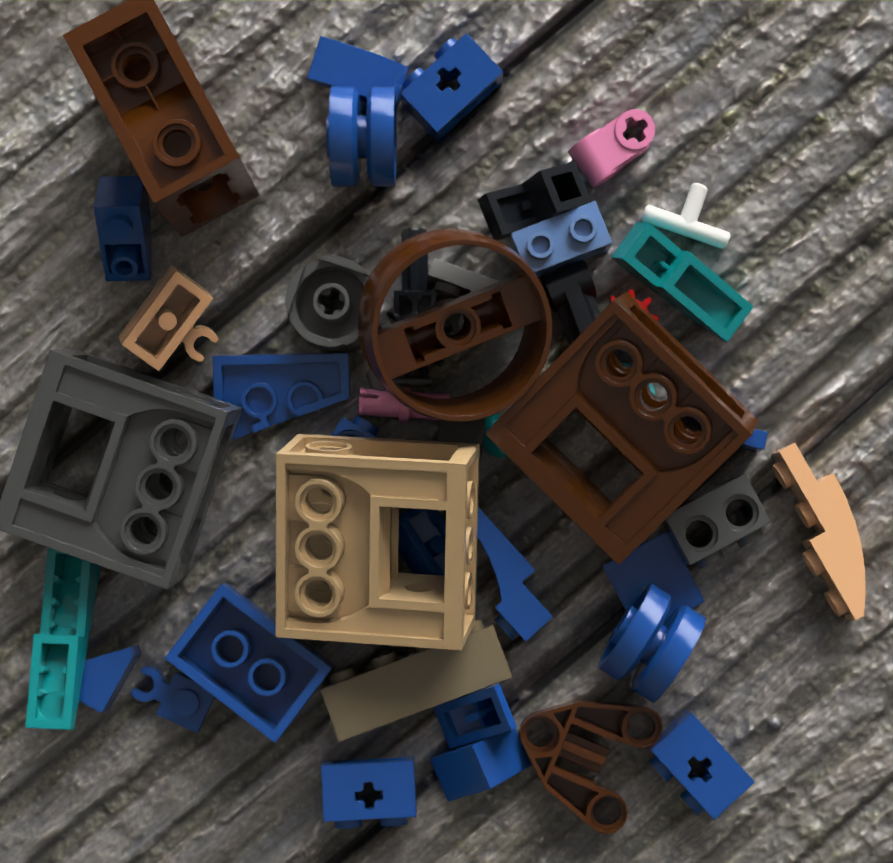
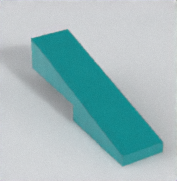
M49 547L47 548L40 634H33L25 728L74 730L100 565Z

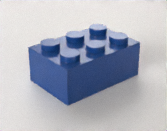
M228 583L220 584L165 657L167 661L274 743L285 733L335 666L302 639L276 637V620Z

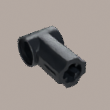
M583 259L540 275L548 302L553 312H557L569 346L600 315L595 301V297H597L595 285Z

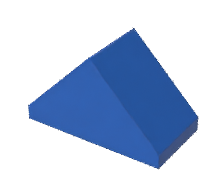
M139 645L85 660L79 701L100 713L110 710L141 655Z
M499 682L433 707L450 749L517 728Z
M516 728L458 746L430 759L448 802L489 790L531 766Z

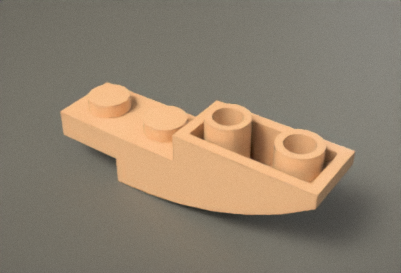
M796 443L787 445L772 454L776 461L772 465V469L780 484L785 489L791 487L799 503L794 506L803 524L807 528L813 526L816 530L815 534L801 541L807 550L802 553L803 560L815 577L822 576L829 589L824 594L834 613L838 617L844 615L846 620L857 621L864 617L866 598L865 565L856 522L847 498L835 474L826 475L816 480Z

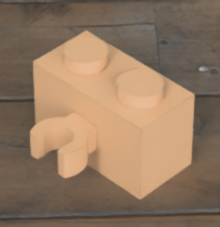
M171 265L118 336L121 345L158 371H160L181 342H183L187 354L192 359L202 362L205 357L194 349L195 340L198 337L205 336L216 343L218 337L211 328L204 325L194 326V324L213 300V297L206 289Z

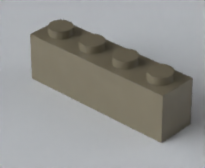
M481 619L476 620L462 651L414 647L415 653L399 659L396 651L370 660L373 668L359 674H355L353 667L327 676L330 684L322 687L320 691L339 742L512 678L493 624L483 626Z

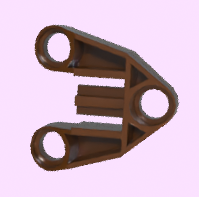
M575 699L527 715L520 724V739L544 787L599 833L610 834L622 828L627 820L628 809L625 801L618 793L595 783L593 779L558 765L555 762L559 756L599 773L605 763L609 748L570 732L571 724L612 741L616 739L637 748L651 747L662 734V719L658 713L644 705ZM639 713L648 714L654 723L653 732L644 739L634 738L628 728L630 719ZM535 720H545L552 726V738L545 745H534L527 738V728ZM603 798L613 799L619 805L618 817L613 822L607 824L596 820L593 813L595 804Z

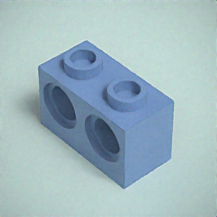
M596 201L515 231L511 233L509 243L512 250L529 264L538 278H541V274L608 252L612 245V240Z

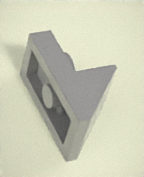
M434 258L428 273L429 282L436 284L434 290L454 299L459 298L461 294L466 295L499 282ZM462 315L458 323V330L463 327L464 320Z

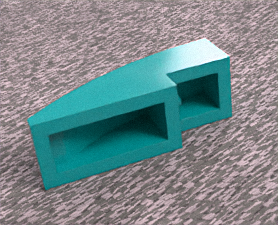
M636 222L610 257L662 299L724 342L730 340L754 307L691 252L682 251L650 223Z

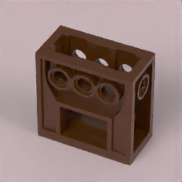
M127 0L63 35L150 198L181 237L260 196L154 0ZM213 177V183L206 191L198 192L191 189Z
M626 291L609 304L534 382L531 388L485 434L619 565L753 434L758 419ZM617 349L625 350L631 355L633 366L629 367L620 363L617 358ZM649 383H658L663 386L668 398L662 399L653 395L650 391ZM574 410L584 417L640 472L612 500L607 498L547 439ZM689 416L695 418L701 424L702 429L697 431L690 430L683 423L682 417Z

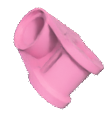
M631 109L603 128L597 129L571 147L568 153L573 161H576L578 168L594 189L615 176L628 163L649 148L655 135V123L647 112ZM628 124L632 129H637L638 127L643 129L640 137L641 142H638L634 137L628 140L624 137Z

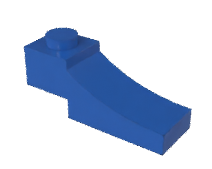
M478 507L477 538L489 558L500 594V601L494 606L500 615L494 621L512 640L519 634L527 641L553 616L522 583L535 569Z

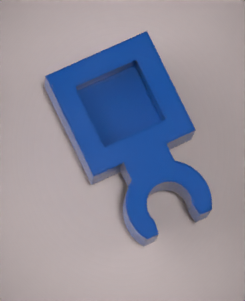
M153 666L142 667L141 673L153 679L154 687L150 692L133 688L130 694L135 699L143 702L154 699L160 701L161 704L156 715L196 733L200 732L215 697L191 678L180 672H175L171 682H168L159 669Z

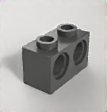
M742 474L678 507L662 523L666 531L669 532L685 564L692 565L697 562L701 569L723 558L724 555L721 549L737 541L741 548L764 536L761 527L771 523V520L746 474ZM733 500L742 502L747 508L748 516L741 526L731 524L726 516L727 506ZM694 521L705 525L708 531L706 543L699 548L689 544L686 539V529Z

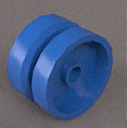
M355 86L331 87L329 116H327L326 150L330 164L332 187H355L360 180L361 159H367V175L372 187H396L397 106L395 86H372L367 95L366 115H361L360 96Z
M649 583L617 623L598 662L597 668L619 681L629 675L640 661L632 679V690L655 703L673 682L691 654L705 626L706 617L687 605H683L677 608L663 624L670 610L671 595Z

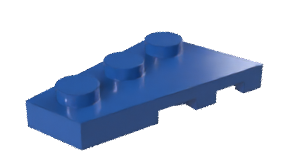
M349 352L212 356L214 398L243 408L232 440L350 398Z

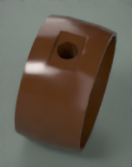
M454 228L438 229L418 234L403 241L378 262L371 272L361 295L358 312V334L368 366L380 383L399 402L409 409L431 418L446 421H472L494 415L508 408L531 388L540 375L549 354L552 339V316L548 298L541 282L529 264L518 253L499 241L478 232ZM456 245L489 248L497 253L514 273L512 277L459 298L442 299L429 310L378 329L381 307L392 284L409 265L432 251ZM452 314H462L464 320L462 329L454 335H446L444 333L445 320ZM524 327L518 350L506 369L491 383L473 393L455 398H430L412 393L392 381L393 378Z

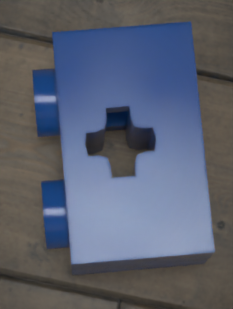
M467 33L458 41L451 38L445 42L435 53L434 57L437 60L425 71L422 68L416 69L402 84L404 89L400 93L402 105L437 142L498 88L503 81V71ZM445 79L450 83L457 79V90L453 91L450 87H447L441 91V80Z
M685 710L663 730L660 738L651 747H648L654 754L648 762L667 782L673 776L686 790L679 796L697 816L706 811L715 820L755 783L693 713ZM692 757L699 761L706 758L702 764L706 772L701 777L695 773L687 776L691 771V767L687 762Z
M414 756L330 760L322 763L324 822L334 821L335 828L350 829L362 827V820L380 819L381 826H402L408 824V817H416L417 799ZM366 782H372L374 790L383 792V794L376 796L374 804H367L365 796H357V792L363 790Z

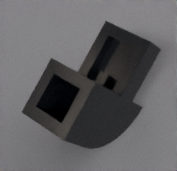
M576 161L540 170L522 184L488 192L477 199L494 240L510 237L511 233L592 202Z

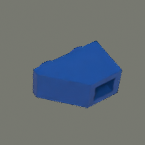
M139 176L100 177L93 208L106 281L151 280V212L148 192Z

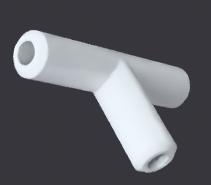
M699 183L691 184L681 215L647 205L641 218L643 222L721 249L727 247L730 239L729 232L697 221L708 191L706 186Z

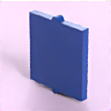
M668 531L638 546L621 564L618 565L614 560H611L602 565L625 611L634 603L649 583L671 595L670 610L664 622L677 608L683 605L693 608L705 602Z

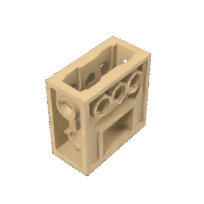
M297 434L276 453V637L462 651L473 628L476 612L480 444ZM399 508L446 511L445 576L398 573Z

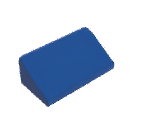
M410 508L399 515L398 552L413 574L445 576L446 522L438 510Z

